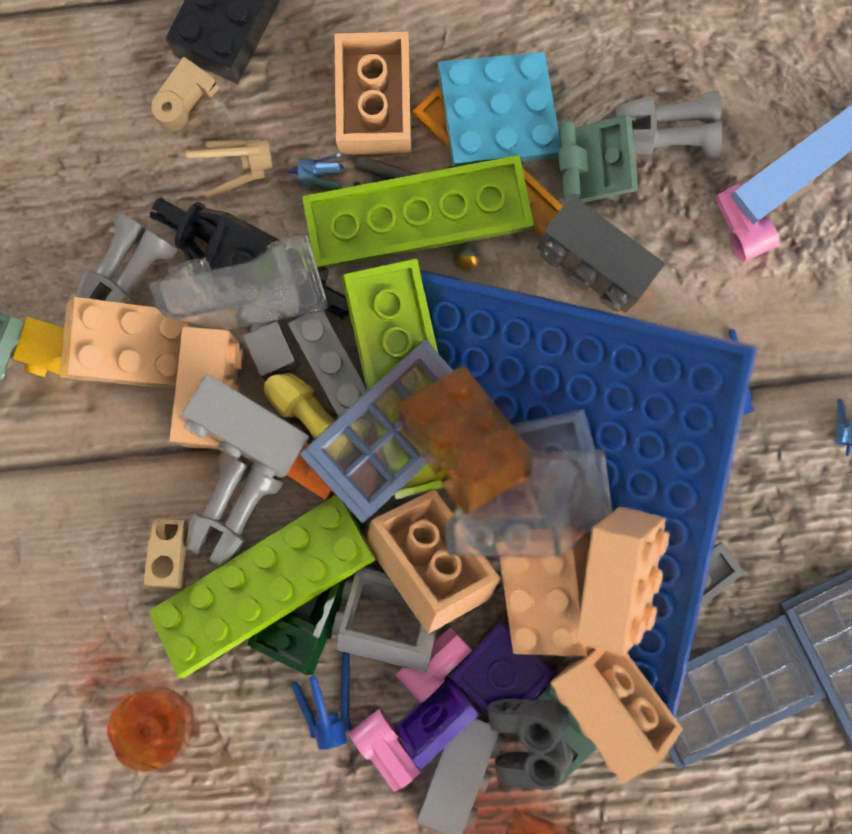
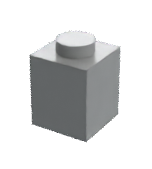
M270 320L259 322L250 327V333L243 336L258 372L265 381L271 376L283 374L299 367L278 321L273 323Z

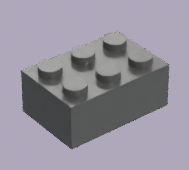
M573 195L570 196L545 229L537 246V249L542 252L540 256L545 262L555 268L562 266L571 273L570 278L575 284L585 290L591 288L601 295L600 301L615 312L621 310L626 313L640 299L666 264Z

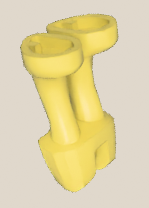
M294 372L274 375L266 380L263 389L268 401L284 418L297 417L314 439L335 421L313 395L316 390ZM358 418L351 427L363 440L372 425L365 419ZM343 432L325 450L338 462L341 458H346L356 448V445Z

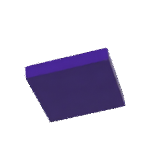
M500 620L449 675V678L488 714V705L497 700H533L557 673L538 655L513 654L510 629Z
M447 676L443 684L424 702L419 703L395 725V729L411 760L422 769L479 714L462 689Z

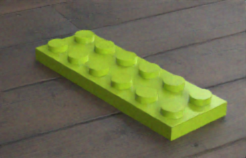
M520 155L302 196L314 264L319 269L322 267L328 269L533 230L534 228Z
M417 258L341 275L367 391L423 340L426 339L438 353ZM418 364L400 380L418 402L437 386ZM394 387L375 403L394 425L412 409ZM443 392L438 394L424 407L442 429L453 420L449 399ZM418 414L399 430L418 452L436 436ZM373 415L379 439L387 432V429ZM457 436L396 492L392 498L400 499L467 481ZM394 437L381 447L384 464L393 474L397 473L412 459Z
M334 495L148 612L176 676L184 679L375 561L376 558L350 509L337 495Z

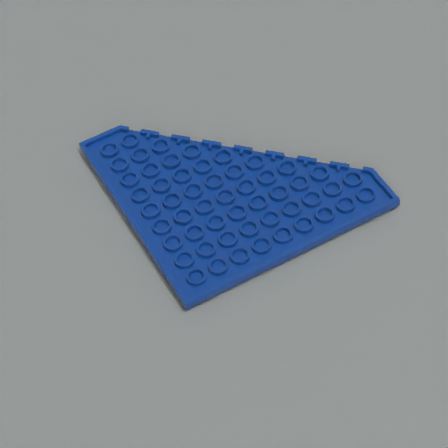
M419 269L438 354L486 408L457 438L467 481L470 482L480 498L477 502L493 527L497 526L503 537L516 528H537L509 427L517 423L582 409L585 411L605 484L604 487L608 495L611 513L618 507H624L666 518L664 532H668V544L664 555L659 556L658 569L662 570V581L658 592L653 594L652 606L657 609L655 622L650 631L646 630L643 633L639 644H633L627 653L676 718L758 346ZM449 400L454 420L460 414V411ZM588 529L590 544L593 529Z

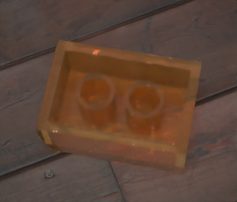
M465 366L458 368L396 404L403 431L464 515L533 474L530 448Z

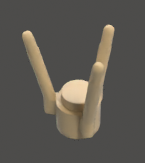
M268 140L206 141V148L218 149L194 150L184 153L186 158L241 156L243 169H251L250 173L204 193L206 199L220 195L249 181L265 178L264 170L273 169Z

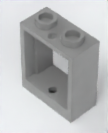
M364 567L355 573L354 580L347 579L342 594V601L347 602L345 612H337L332 634L338 636L336 650L426 672L436 630L428 634L421 625L416 647L352 631L362 594L408 606L386 573Z

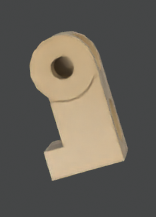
M183 57L153 98L151 103L152 114L163 128L169 131L180 130L187 124L189 112L202 94L211 99L219 87L210 74Z
M154 519L150 540L148 541L143 585L157 589H185L186 575H184L188 534L186 520Z

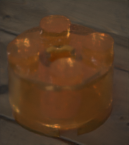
M149 687L132 694L116 706L109 718L107 736L116 753L114 755L123 765L136 771L148 772L169 764L186 749L191 741L194 732L193 708L178 692L166 687ZM149 721L154 722V728L158 730L154 735L150 734L151 728L146 725Z

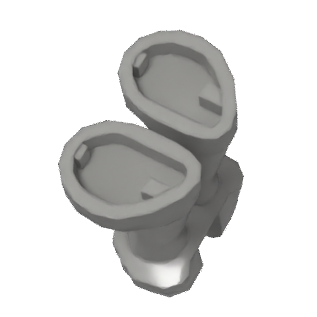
M719 91L706 92L698 100L669 105H655L652 96L625 103L616 108V117L627 115L632 118V125H642V129H633L635 153L652 155L654 148L692 145L700 147L706 159L719 160L722 122H719L721 117ZM697 120L706 123L695 126L657 128V123Z
M119 212L114 221L115 236L105 257L95 272L84 271L76 297L100 300L105 291H107L109 295L105 301L134 304L135 302L131 295L147 268L156 259L171 260L176 255L178 249ZM140 241L128 265L115 283L112 281L115 272L131 247Z
M222 451L217 461L220 476L216 488L202 514H193L186 539V549L199 554L208 542L213 530L221 533L222 536L210 558V561L219 567L230 561L245 544L246 540L242 536V532L250 514L262 496L276 494L284 483L283 480L275 475L270 480L251 469L226 523L221 521L220 518L234 490L251 467V463L239 457L237 460Z

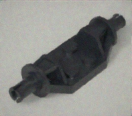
M160 197L152 206V209L157 212H150V218L177 231L175 246L183 251L197 280L261 314L299 312L304 315L317 305L338 316L341 320H345L348 316L349 309L345 295L326 286L329 275L328 269L324 267L317 268L293 246L228 212L208 209L201 202L194 203L188 211H185ZM196 236L208 244L205 253L193 241ZM290 288L304 293V296L301 299L285 296L284 293Z

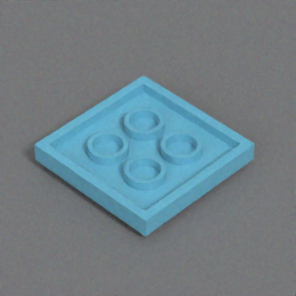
M545 52L438 62L437 70L453 167L520 155L521 162L559 158L558 149L561 148Z

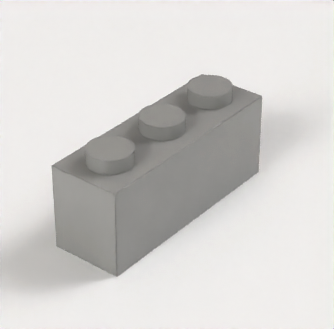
M319 306L288 323L339 417L364 395L367 389L322 307ZM368 409L362 416L370 413V410Z
M209 374L203 377L179 418L186 421L183 426L184 429L201 439H204L206 435L211 436L220 442L217 447L219 450L237 460L240 455L254 462L251 467L254 471L272 480L274 475L277 477H285L309 438V435Z
M478 715L440 751L417 814L418 824L443 834H463L464 829L471 831L478 812V808L473 807L478 792L481 794L485 793L491 776V772L486 770L491 756L498 757L504 741V735L490 728L488 718Z

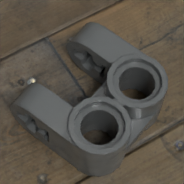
M501 699L489 704L487 709L490 728L497 732L519 733L521 742L527 748V752H508L499 755L495 759L498 782L505 786L552 790L557 787L573 761L571 747L567 744L565 738V730L568 727L569 719L564 708L551 700ZM540 724H543L544 726H546V727L548 728V730L545 729V728H543Z

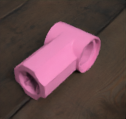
M745 183L734 185L718 194L715 198L731 230L730 241L733 250L741 261L749 260L779 245L778 233L768 217H763L753 225L730 195Z
M450 626L434 640L426 672L402 667L395 676L418 702L422 703L445 681L444 677L472 652V649Z
M381 709L375 711L349 731V735L357 749L367 760H372L394 792L408 785L421 773L420 768L411 760L407 750L399 741V735L394 725Z

